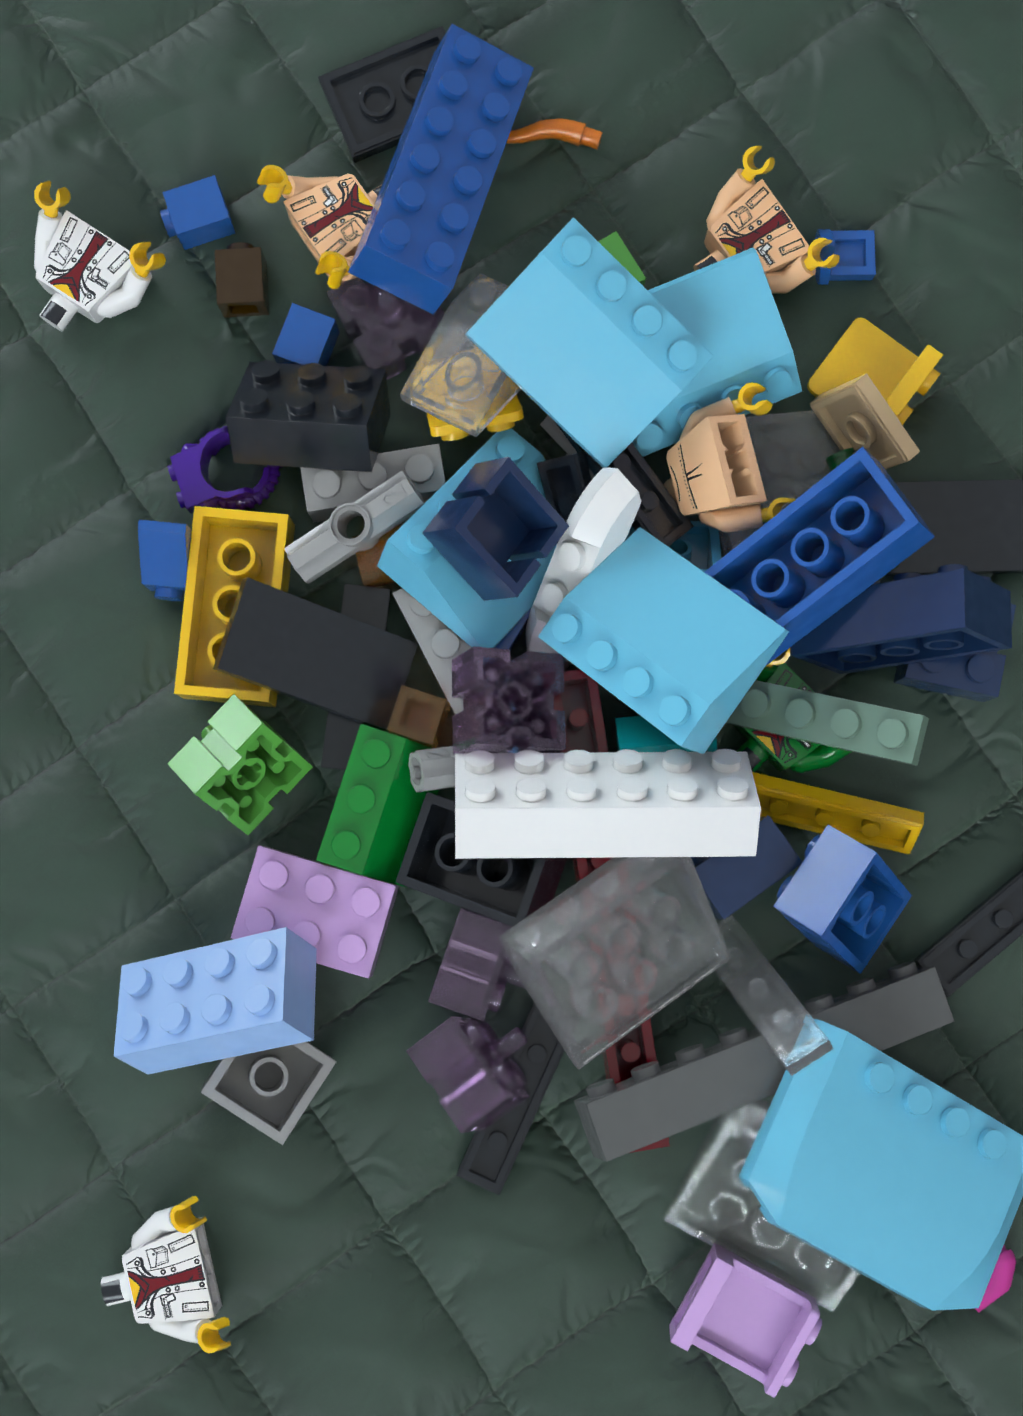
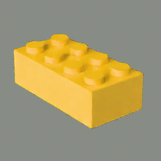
M194 506L174 694L183 699L224 703L235 694L246 705L276 707L277 692L214 670L213 667L244 578H251L288 593L291 563L287 558L284 548L293 543L295 524L288 514Z

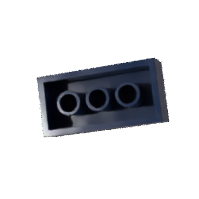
M961 564L940 566L937 568V573L929 575L919 573L896 574L891 582L880 584L875 582L790 647V656L836 673L844 674L1012 648L1011 591L991 582L990 577L979 576L969 571L967 566Z

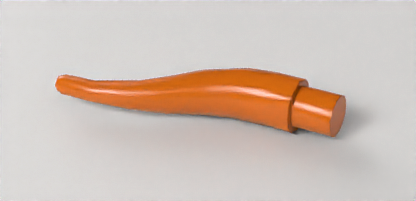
M563 118L547 119L510 131L506 143L517 144L536 140L556 139L578 147L584 145L597 150L603 132L586 127V123Z

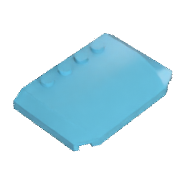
M808 1018L739 1178L744 1186L751 1188L761 1204L759 1209L768 1223L911 1302L932 1311L979 1308L1023 1197V1135L848 1031L819 1019Z

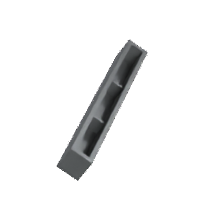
M915 961L895 965L887 969L889 974L887 978L876 982L873 977L854 981L846 985L848 991L846 994L833 998L831 993L816 996L804 1002L805 1010L790 1015L789 1010L770 1014L761 1019L762 1027L747 1032L746 1027L729 1030L718 1036L720 1043L704 1049L703 1044L683 1048L675 1052L677 1060L660 1066L658 1061L642 1064L631 1070L632 1078L615 1084L613 1078L589 1085L586 1087L588 1095L578 1098L574 1102L593 1157L608 1162L774 1095L808 1018L819 1019L848 1031L880 1051L955 1022L936 968L916 967Z

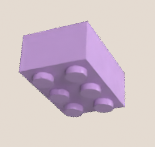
M258 846L231 938L238 939L287 927L317 948V964L369 979L373 976L399 885L359 875L270 847Z

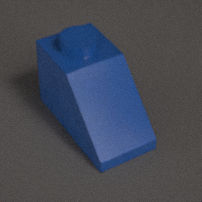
M149 520L138 521L141 582L150 591H155L154 598L167 601H182L192 532L187 524Z

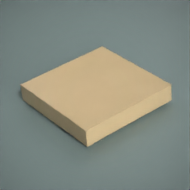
M867 373L820 394L809 403L841 451L853 447L856 452L864 447L881 463L884 469L908 462L920 452Z

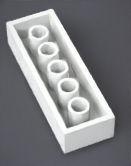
M625 749L617 752L595 753L585 750H572L567 753H540L534 750H523L518 753H490L484 750L455 753V859L756 856L761 805L747 752L719 749L714 752L701 754L681 749H672L666 752H637Z

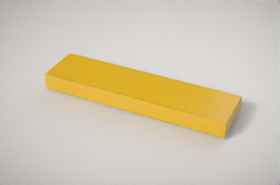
M752 772L761 805L760 817L769 815L774 823L820 834L829 824L862 844L909 855L924 825V812Z

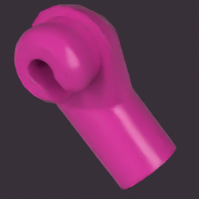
M1003 1245L979 1308H974L978 1313L1008 1292L1012 1285L1016 1258L1011 1249L1007 1250L1005 1245Z

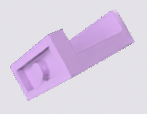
M714 1243L669 1324L670 1342L686 1351L689 1350L692 1344L760 1381L764 1385L765 1393L775 1398L782 1385L788 1387L793 1381L799 1367L797 1357L804 1344L810 1346L817 1338L822 1326V1319L820 1318V1310L816 1298Z

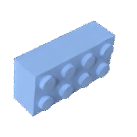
M285 927L122 965L114 1057L146 1074H153L313 1041L317 948Z

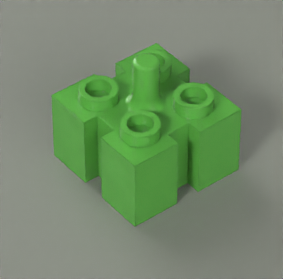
M233 694L208 720L210 725L203 729L201 734L203 739L200 741L193 736L168 762V765L196 796L214 810H219L227 820L249 835L274 809L269 801L280 790L288 794L313 766L284 737Z

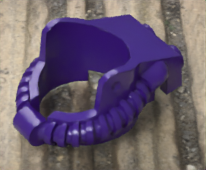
M227 426L216 428L214 431L206 433L205 437L199 439L201 441L199 444H184L180 453L170 456L172 464L167 466L172 481H178L181 490L176 493L181 509L186 508L190 514L194 513V506L219 508L220 506L223 509L246 510L247 507L252 509L255 507V504H262L263 499L267 500L270 497V492H274V486L278 485L279 482L277 477H280L281 473L279 468L284 467L267 465L263 470L259 483L253 489L243 487L228 492L216 490L209 480L208 467L212 455L215 456L220 449L230 445Z

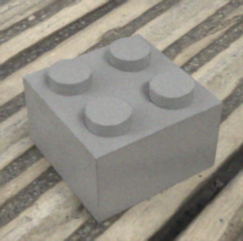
M309 1042L221 1059L202 1085L201 1093L283 1145L336 1064V1061Z

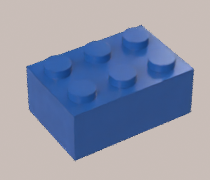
M828 824L821 835H816L809 842L804 853L805 859L796 873L787 877L781 884L777 893L778 900L773 907L812 944L861 974L912 895L877 852Z

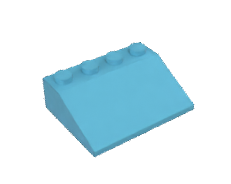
M574 217L465 334L602 468L608 467L714 357Z
M754 248L648 290L714 357L688 386L632 441L642 457L677 443L680 440V435L689 416L694 411L727 397H730L731 401L737 399L740 389L746 383H758L766 388L765 391L757 393L753 397L752 405L762 400H768L773 404L802 392L793 349L759 256ZM745 410V411H743V412H741V413H738V414H745V415H746V414H749V413H751V412Z
M512 428L496 432L387 540L377 564L379 569L484 658L532 608L557 544L546 558L536 559L541 566L518 597L484 601L422 532L446 501L456 500L452 493L476 463L510 457L546 499L537 466L538 462L546 459Z
M639 527L564 597L538 637L679 746L704 754L789 631Z

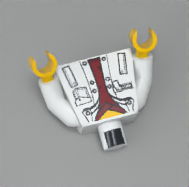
M51 181L40 183L34 191L35 201L42 208L38 213L35 234L34 269L36 270L37 281L53 296L39 316L51 326L63 332L76 312L81 313L95 323H99L105 317L112 318L137 307L152 279L150 270H156L165 265L166 258L164 254L155 253L148 260L147 250L151 247L150 241L134 244L129 251L66 210L62 216L59 208L69 203L71 199L69 190L66 187L59 188L56 192V201H54L49 193Z
M192 1196L176 1206L156 1211L133 1234L131 1247L122 1255L124 1272L102 1277L101 1291L106 1306L131 1301L137 1323H149L150 1327L156 1332L182 1341L197 1343L204 1352L210 1354L231 1346L230 1341L226 1342L221 1339L218 1331L230 1326V1320L227 1317H221L213 1321L209 1320V1318L216 1316L222 1307L204 1227L207 1218L206 1216L196 1218L193 1215L191 1205L198 1202L199 1199L197 1196Z

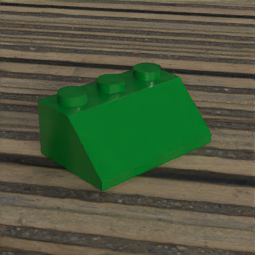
M360 724L316 861L359 875L406 887L395 881L426 793L429 792L437 795L439 791H415L411 784L408 767L409 756L411 752H416V750L433 748Z

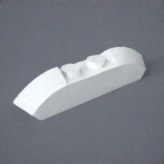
M603 467L585 488L566 523L569 527L558 541L527 621L526 647L531 676H546L552 673L564 672L572 664L538 636L564 597L625 541L640 507L641 498L639 491L618 468Z

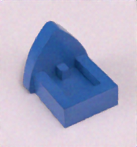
M817 230L815 239L826 238L832 240V243L822 248L820 252L821 260L825 261L833 254L840 256L839 263L835 267L830 269L816 268L815 277L818 285H828L829 281L873 280L876 275L874 230Z

